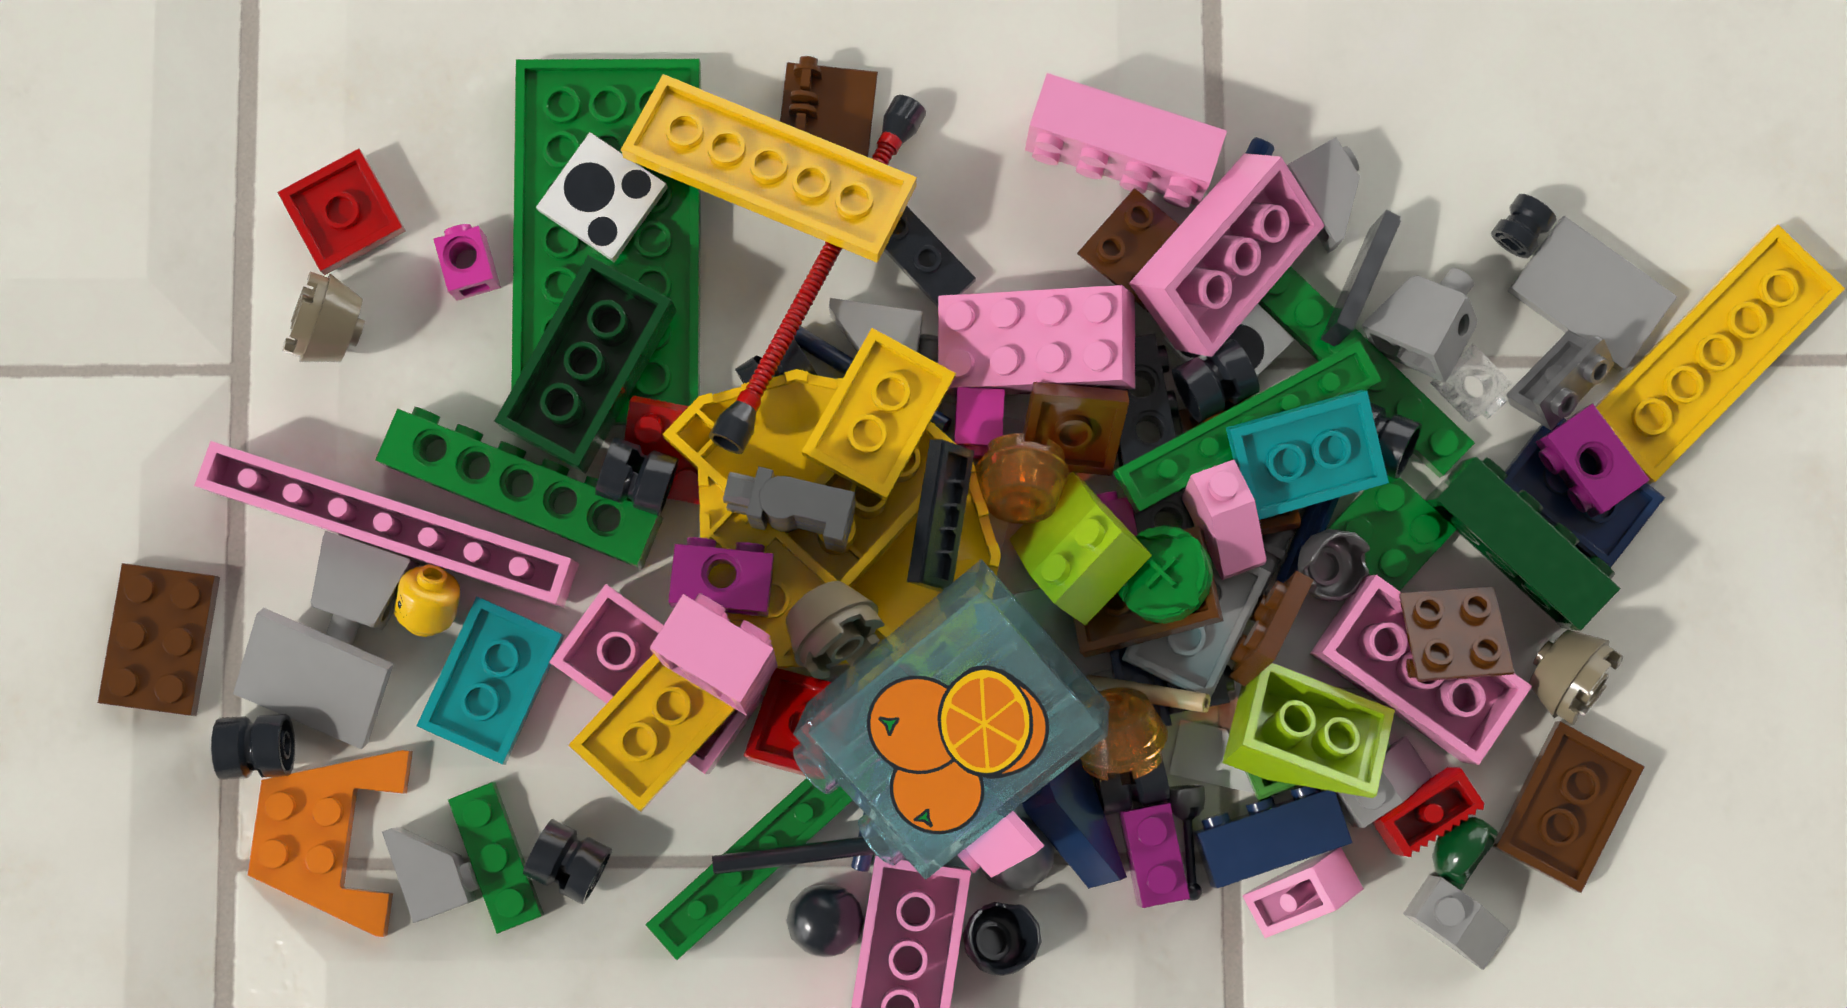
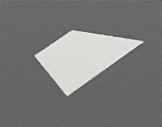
M1180 719L1169 774L1254 793L1245 771L1222 763L1229 737L1227 730Z

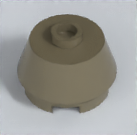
M310 271L307 285L312 286L313 289L303 286L291 319L290 329L292 330L290 337L295 340L286 338L282 351L300 357L299 362H341L349 344L357 346L362 334L365 320L358 317L363 298L332 274L325 277Z
M841 581L828 582L807 592L795 603L786 617V626L796 663L799 666L806 667L811 676L819 679L830 677L828 668L844 660L850 666L862 660L880 641L875 635L876 629L884 626L883 621L878 616V606Z
M1568 629L1554 643L1548 641L1540 649L1533 661V664L1537 667L1530 678L1529 684L1553 718L1560 716L1571 725H1574L1578 719V714L1580 713L1584 716L1607 687L1605 683L1609 677L1606 673L1609 667L1616 670L1623 659V655L1609 646V640Z

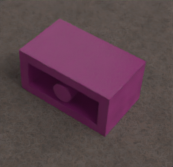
M1159 803L1118 812L1137 905L1141 908H1147L1190 899L1171 804Z

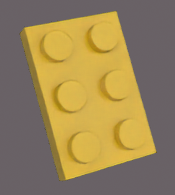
M871 328L804 446L802 455L886 501L952 384L956 373Z

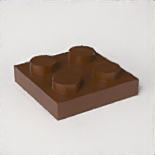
M1033 382L1018 454L1019 468L1112 476L1129 405L1128 391Z
M1296 571L1284 583L1277 580L1268 595H1262L1249 617V620L1255 622L1248 636L1242 634L1231 654L1230 659L1235 661V664L1228 676L1229 678L1246 686L1275 661L1314 581L1313 579Z

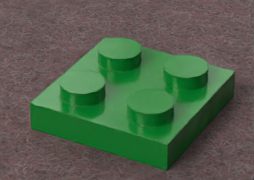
M1387 476L1389 483L1363 490L1328 529L1354 532L1360 536L1370 547V550L1365 553V563L1369 570L1367 576L1378 575L1400 591L1455 532L1456 528L1402 478L1394 479Z

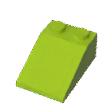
M1074 472L1060 484L1009 539L1029 575L1051 601L1084 625L1103 608L1152 556Z
M1272 663L1246 686L1241 685L1222 763L1266 780L1374 798L1378 793L1395 710Z

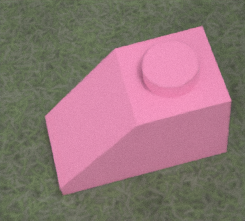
M1235 460L1192 474L1182 500L1195 527L1200 526L1204 531L1208 553L1221 579L1225 580L1265 565L1267 559L1256 502Z
M994 795L982 805L977 816L968 825L951 834L961 845L954 852L973 873L981 867L991 878L1034 855L1044 847V844L1018 815Z
M1340 847L1304 861L1245 893L1243 898L1264 938L1336 911L1364 888Z

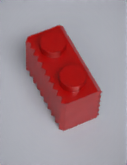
M1447 767L1427 780L1403 803L1372 823L1392 854L1412 857L1413 851L1420 852L1421 846L1428 847V841L1435 842L1436 836H1444V831H1452L1453 825L1460 826V820L1467 821L1468 815H1476V810H1484L1485 803L1460 767Z

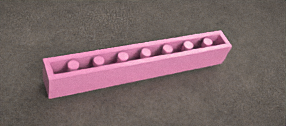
M210 441L194 485L208 492L563 608L565 607L579 563L571 558Z

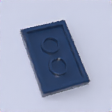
M1563 418L1554 428L1566 421V419ZM1541 424L1506 468L1505 472L1508 477L1504 482L1515 492L1519 493L1521 490H1524L1534 497L1544 508L1539 514L1553 526L1557 522L1564 525L1579 539L1580 542L1576 545L1590 557L1593 555L1597 556L1611 568L1666 497L1648 483H1645L1605 513L1591 518L1587 512H1580L1568 498L1567 490L1569 488L1560 475L1552 474L1539 458L1538 453L1541 450L1535 442L1552 431ZM1582 452L1579 458L1582 470L1587 474L1594 475L1597 469L1595 459L1590 454Z

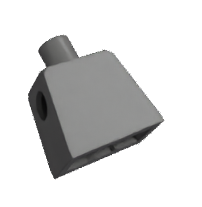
M1452 268L1440 284L1418 275L1410 277L1362 324L1369 342L1385 357L1442 382H1446L1477 325L1476 315L1469 298L1466 296L1474 286V282L1468 274L1457 268Z
M325 531L312 592L311 607L333 614L326 635L353 645L360 623L383 630L394 612L399 580L405 572L419 567L420 563Z

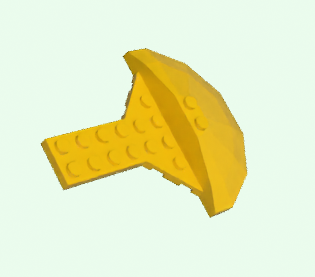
M798 369L773 377L769 381L764 395L761 397L762 403L756 413L754 433L742 454H735L719 447L709 438V433L719 415L736 401L739 393L746 389L749 382L741 384V387L698 396L663 433V436L698 471L700 538L716 540V548L734 550L737 542L762 544L765 546L764 553H773L774 555L768 617L727 613L729 622L740 627L745 620L771 636L769 639L772 641L770 644L774 648L777 668L802 667L795 661L786 626V617L795 603L807 592L828 582L841 581L874 602L878 606V616L884 623L883 627L875 631V635L880 640L878 644L855 665L907 662L921 675L937 679L946 685H950L959 675L970 669L983 654L975 602L993 599L1001 558L998 543H996L988 516L989 512L986 502L983 499L975 473L974 462L972 464L952 592H939L907 582L930 440L943 439L954 444L956 443L930 421L888 499L885 501L802 455L804 446L843 378H828L809 374L808 371ZM759 466L773 470L775 477L788 476L854 492L856 509L845 554L826 549L822 534L798 528L790 532H780L772 528L769 523L767 524L766 531L751 528L747 515L727 511V503L723 502L729 473L734 472L756 477ZM728 564L715 566L709 574V582L717 588H726L736 579V570ZM653 654L568 746L638 811L642 812L736 709L665 667L656 655ZM844 660V661L840 662V663L837 664V665H849V664H848V662H847L846 660Z

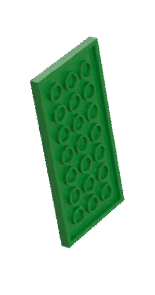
M516 59L511 390L586 257L589 255L672 300L677 310L613 425H626L629 402L633 396L690 406L700 396L701 190L641 166L665 182L668 188L615 262L540 213L536 206L589 133H592L622 153L621 148L663 74L701 89L700 59Z

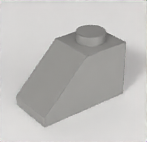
M1337 137L1287 165L1325 225L1317 236L1327 253L1336 249L1345 237L1360 175L1357 172L1359 164L1354 153L1349 147H1342Z
M830 298V316L857 353L871 328L918 352L923 311Z
M1404 736L1391 744V747L1386 750L1377 796L1368 798L1340 792L1335 793L1341 810L1352 827L1365 828L1403 803L1432 775L1408 738Z
M402 827L382 831L413 923L477 900L474 890L479 889V884L471 863H464L462 855Z
M1432 875L1427 877L1403 913L1482 970L1485 969L1510 931L1481 904L1442 877Z

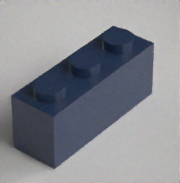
M1300 786L1290 790L1293 799L1275 804L1273 797H1269L1246 805L1248 814L1230 819L1229 813L1224 812L1201 820L1203 829L1194 831L1193 836L1210 886L1218 889L1353 843L1336 793L1329 790Z

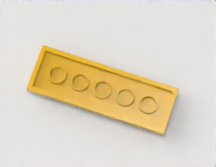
M664 74L621 148L624 159L877 263L917 186V177Z
M1778 224L1772 227L1595 406L1650 479L1648 483L1656 482L1845 288Z

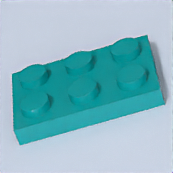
M1365 390L1354 391L1226 428L1233 460H1235L1255 499L1259 520L1389 483L1368 392Z
M476 596L416 726L495 762L506 765L552 665L549 661L559 649L565 635Z

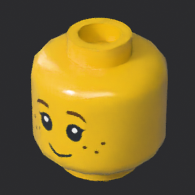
M425 565L415 567L405 572L399 580L394 605L395 617L406 630L414 635L428 637L441 633L450 628L455 620L460 599V585L454 576L439 566Z

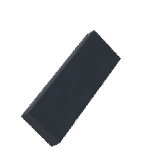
M1386 209L1369 228L1320 340L1335 347L1354 330L1400 225L1401 217Z

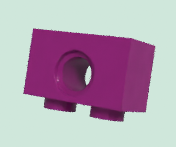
M1593 403L1575 413L1535 442L1541 450L1538 454L1543 465L1552 474L1560 475L1569 488L1567 495L1572 504L1580 512H1587L1591 518L1605 513L1650 480ZM1582 452L1590 454L1595 459L1597 469L1594 475L1587 474L1582 470L1579 463Z
M688 537L687 545L675 544L668 603L672 608H675L683 594L695 601L698 594L701 593L726 609L725 613L768 617L774 555L773 553H764L765 546L762 544L737 542L734 550L716 548V540ZM719 564H728L736 570L735 581L726 588H717L709 582L710 571Z

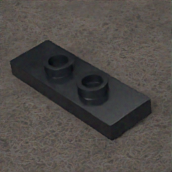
M906 206L884 252L938 307V296L960 295L976 281V277Z
M943 439L930 440L907 582L939 592H952L974 451Z

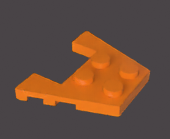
M400 750L291 773L289 776L261 780L248 876L374 936H387L393 893L346 888L344 886L358 789L407 794L413 751Z

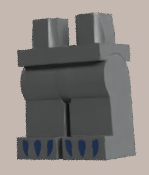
M758 466L756 477L730 472L723 496V502L727 503V511L747 515L751 528L766 531L767 524L769 523L772 528L780 532H790L798 528L822 534L826 549L845 554L856 509L855 493L852 491L788 476L775 477L773 470Z

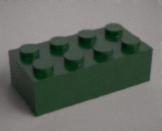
M588 255L494 422L505 431L586 474L677 312L672 300Z
M1478 457L1462 460L1425 500L1456 528V532L1561 628L1581 631L1621 589L1611 580L1615 572L1597 556L1593 555L1591 558H1588L1575 547L1580 542L1579 539L1564 525L1557 522L1553 526L1539 514L1544 508L1529 493L1524 490L1517 493L1504 482L1508 475L1493 460L1488 457L1483 461Z

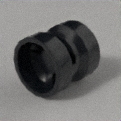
M1519 194L1509 206L1511 215L1506 219H1501L1491 231V235L1506 251L1521 258H1529L1538 247L1537 239L1539 234L1547 233L1556 221V215L1546 204L1535 197Z

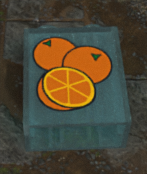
M981 559L876 645L862 660L847 669L807 702L793 734L801 742L793 749V755L802 773L817 789L823 793L831 794L841 786L862 809L865 815L858 820L860 832L869 847L880 859L894 866L906 858L926 880L1107 737L1109 703Z

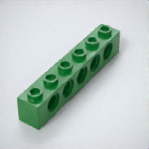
M414 406L412 413H408L397 408L375 461L400 473L643 569L664 519L661 515L657 516L634 508L632 500L629 498L622 503H618L595 495L598 479L587 476L584 483L568 477L570 469L559 463L544 458L540 466L525 460L524 457L527 452L519 447L500 441L498 448L481 442L484 434L467 426L457 424L455 431L438 425L441 417L427 410ZM438 439L445 440L447 450L444 457L436 462H429L426 457V450L429 444ZM478 457H488L490 469L486 476L481 479H471L469 475L471 462ZM521 474L532 475L534 484L530 493L523 497L514 496L512 493L514 479ZM564 491L575 492L577 504L574 510L568 514H558L554 507L557 496ZM608 508L618 509L621 515L618 527L610 532L600 531L597 524L600 513Z

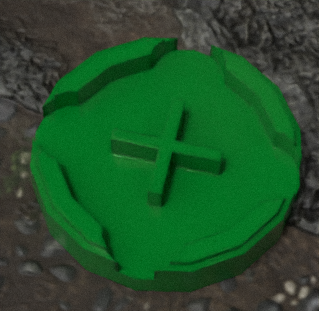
M1170 526L1146 529L1135 536L1152 556L1118 591V594L1128 608L1146 621L1163 624L1183 620L1199 609L1210 592L1213 578L1210 556L1199 540L1181 528Z

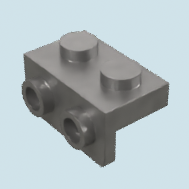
M1568 330L1506 394L1510 406L1552 430L1564 417L1569 416L1574 411L1578 402L1596 384L1601 383L1606 378L1610 369L1615 365L1605 340L1596 335L1588 342Z

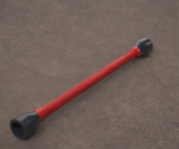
M896 95L884 114L882 134L877 141V149L871 159L889 165L892 156L898 153L902 144L916 134L926 116L925 108L918 101L906 95ZM825 241L820 254L812 265V269L809 270V274L801 285L798 294H796V298L790 305L776 334H774V338L768 345V349H766L746 389L741 391L736 401L719 415L711 429L709 438L719 447L735 454H742L754 433L756 413L762 403L761 397L764 395L769 381L772 380V376H774L775 371L778 369L777 366L780 365V361L783 360V356L789 349L791 341L800 328L799 326L802 325V321L808 314L810 306L813 305L818 291L821 290V286H823L826 277L832 270L842 248Z

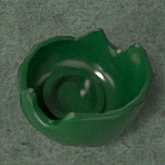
M1469 817L1467 821L1460 820V826L1453 825L1452 831H1444V836H1438L1432 853L1435 872L1462 891L1472 873L1493 846L1495 838L1491 834L1497 837V830L1486 821L1477 817Z

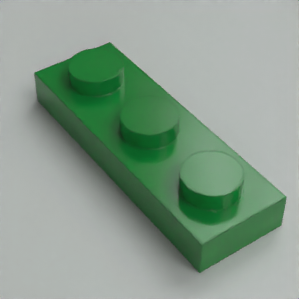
M491 782L448 799L496 933H501L544 916L532 880L523 874L526 863L496 782Z

